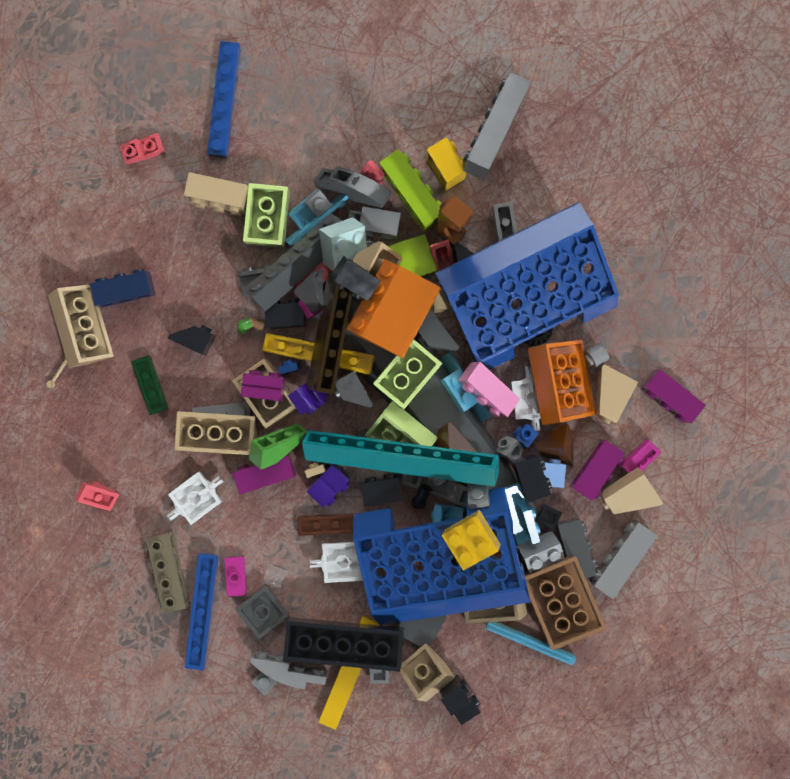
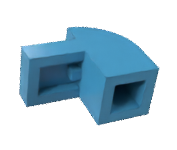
M435 503L431 514L432 523L467 517V508L459 505Z

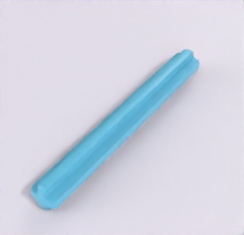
M487 622L486 629L569 665H574L576 661L575 654L560 648L551 650L549 643L499 622Z

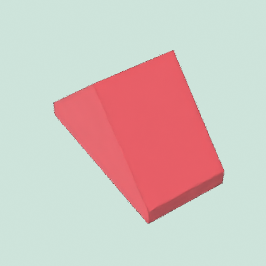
M448 239L429 246L437 272L454 264Z

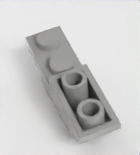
M258 651L253 653L250 662L262 673L275 681L294 688L305 690L307 682L325 685L328 671H324V669L319 667L308 669L299 664L290 666L291 661H283L284 654L273 656L268 655L267 652Z

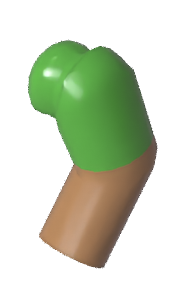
M247 317L238 322L237 330L241 334H245L252 327L264 330L265 321L254 317Z

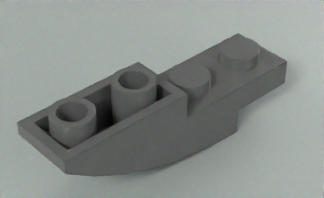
M336 166L334 170L322 168L314 180L316 187L348 195L349 200L383 208L391 196V191L374 180Z

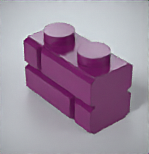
M249 370V374H243L241 397L283 401L285 378L280 377L281 373L269 372V375L265 376L261 375V371Z

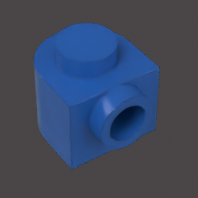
M528 424L522 427L518 426L512 433L513 438L520 442L523 449H527L539 434Z

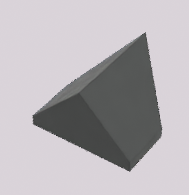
M320 269L310 274L293 291L312 313H316L324 305L323 270Z

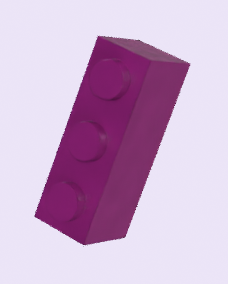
M661 369L654 370L641 387L645 390L644 394L652 400L655 398L659 401V406L667 412H673L675 414L674 418L682 424L693 423L706 406Z
M601 439L570 487L591 501L594 498L597 499L602 493L601 488L604 483H608L611 480L614 468L619 467L623 462L624 458L622 456L624 452L608 441Z
M290 454L283 457L278 463L262 470L256 465L248 467V464L236 467L237 471L232 473L239 495L297 476Z

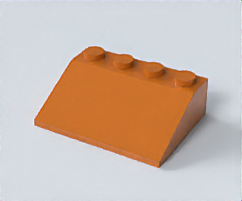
M384 259L376 274L381 282L368 301L365 299L361 301L347 330L361 339L398 357L404 358L441 288L417 274Z
M582 340L544 344L528 348L542 425L596 415Z

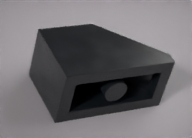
M201 325V327L192 326L170 334L168 339L206 356L216 335L211 333L212 329Z

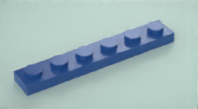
M220 41L207 150L208 156L228 157L240 54L239 43Z
M198 554L185 668L204 671L206 666L219 555Z

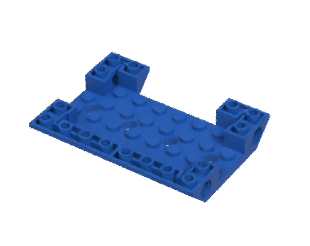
M579 202L435 273L448 304L454 311L464 333L465 342L474 362H481L488 370L515 358L514 346L577 315L580 316L584 324L618 307L619 293L592 221ZM590 263L591 270L588 273H584V265ZM555 281V288L551 291L547 290L548 283ZM514 299H520V305L517 308L511 307ZM478 317H485V322L482 325L478 326L475 324Z
M505 486L489 489L490 507L470 509L468 506V493H466L467 516L478 510L481 511L501 544L499 550L502 552V556L496 558L491 555L464 571L459 564L453 562V553L443 539L442 534L446 528L466 517L393 530L395 522L391 507L354 514L353 541L370 612L378 624H392L531 602L523 565L519 562L512 531L513 520ZM414 562H422L424 569L417 570L414 567ZM377 568L385 569L386 576H379Z

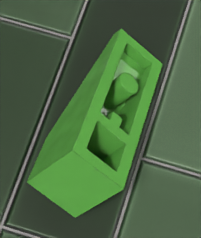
M296 423L251 440L249 460L261 470L274 465L300 444L308 431Z

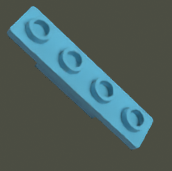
M318 189L293 208L288 215L297 224L299 229L286 239L289 246L291 247L300 241L305 234L316 227L335 209L342 208L347 203L346 200L349 199L348 195L344 193L338 195L330 202L332 206L319 217L305 203Z
M451 352L441 357L442 363L450 374L442 379L441 383L460 412L463 413L472 407L481 422L492 417L486 406L478 403L472 393H468L462 388L463 385L458 379L463 374V370L459 366L457 358Z
M516 483L506 487L513 520L512 530L517 546L529 540L532 544L540 542L538 534L541 532L537 522H534L533 519L536 517L535 511L532 506L529 507L525 502L520 484Z

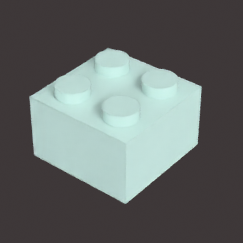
M353 217L319 229L323 264L332 271H334L343 255L353 261L356 253L367 248L365 225Z

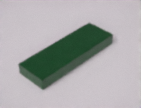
M151 355L131 361L149 415L168 410L169 406Z

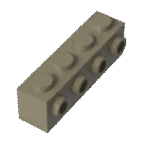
M169 531L146 538L145 549L151 559L149 566L155 576L154 587L159 593V608L162 609L163 614L186 609L190 605L174 532Z

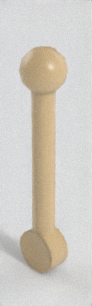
M66 356L52 380L46 383L48 388L55 387L56 379L67 364Z

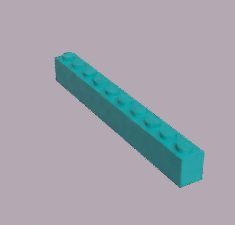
M311 430L308 431L302 442L305 460L493 487H495L499 475V455Z

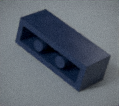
M136 269L132 271L133 274L125 275V273L114 275L112 279H96L95 283L89 284L94 306L103 308L156 295L151 273L144 271V269Z

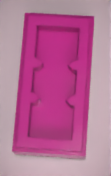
M646 438L623 460L620 467L627 473H630L637 467L642 471L662 452Z
M245 556L225 557L227 596L247 595Z

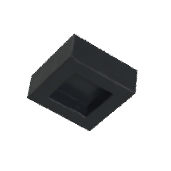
M543 504L536 521L554 530L562 512Z

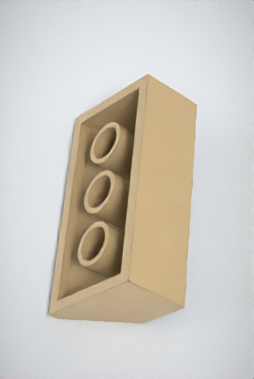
M89 284L57 288L48 294L69 368L88 365L114 357L99 307L94 306Z
M177 411L175 450L250 455L251 440L257 439L255 416Z

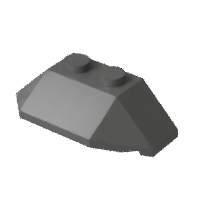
M430 309L417 332L418 336H416V339L421 346L425 345L430 349L449 352L457 351L459 346Z

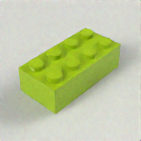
M397 149L379 162L380 169L385 173L383 177L423 233H426L437 225L438 214L441 209L440 205L442 203L439 200L435 201L432 196V189L428 184H423L420 172L416 168L413 169L409 164L411 161L405 152L401 153Z

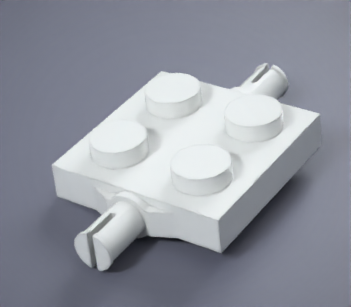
M524 366L526 378L511 382L512 392L520 398L514 407L515 420L529 419L532 421V428L539 431L541 430L539 423L541 417L531 366Z
M201 471L197 472L168 494L174 502L175 509L168 513L167 517H170L169 519L172 521L178 515H182L190 525L195 523L223 502L215 489L224 482L221 479L222 477L218 475V477L210 482Z
M354 541L323 543L321 560H310V568L322 567L324 583L363 581Z

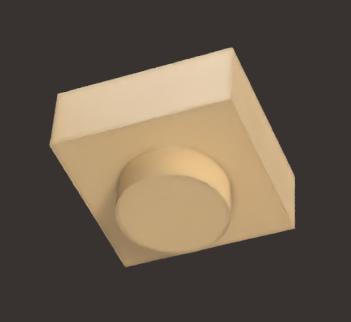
M319 462L309 464V469L305 470V474L309 478L326 472L325 463L319 464Z

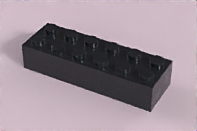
M291 617L286 623L283 661L400 672L402 668L405 628Z

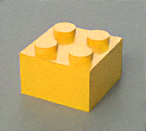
M447 137L426 149V161L445 191L465 180L467 173L463 171L466 164L463 162L464 158H459L456 153L458 149L455 143L449 141Z
M480 510L446 528L442 534L443 539L463 571L498 552L501 545Z

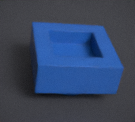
M289 360L282 362V366L278 367L281 375L300 371L299 363Z

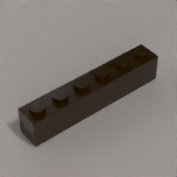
M328 272L324 291V305L321 307L306 388L317 392L334 394L352 295L349 289L345 288L342 290L334 285L335 281L330 276L332 272Z

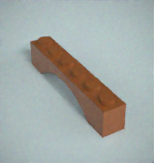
M455 195L451 199L447 197L440 205L441 209L439 210L440 213L438 214L436 234L443 241L448 239L451 248H453L454 243H459L466 235L467 231L463 226L474 213Z

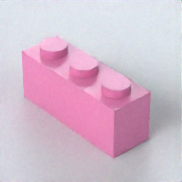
M471 362L458 379L463 385L462 388L466 392L472 393L478 403L490 409L489 412L494 417H508L520 400L481 362Z

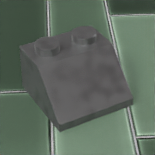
M355 371L336 381L334 392L338 398L342 397L345 401L369 408L374 406Z

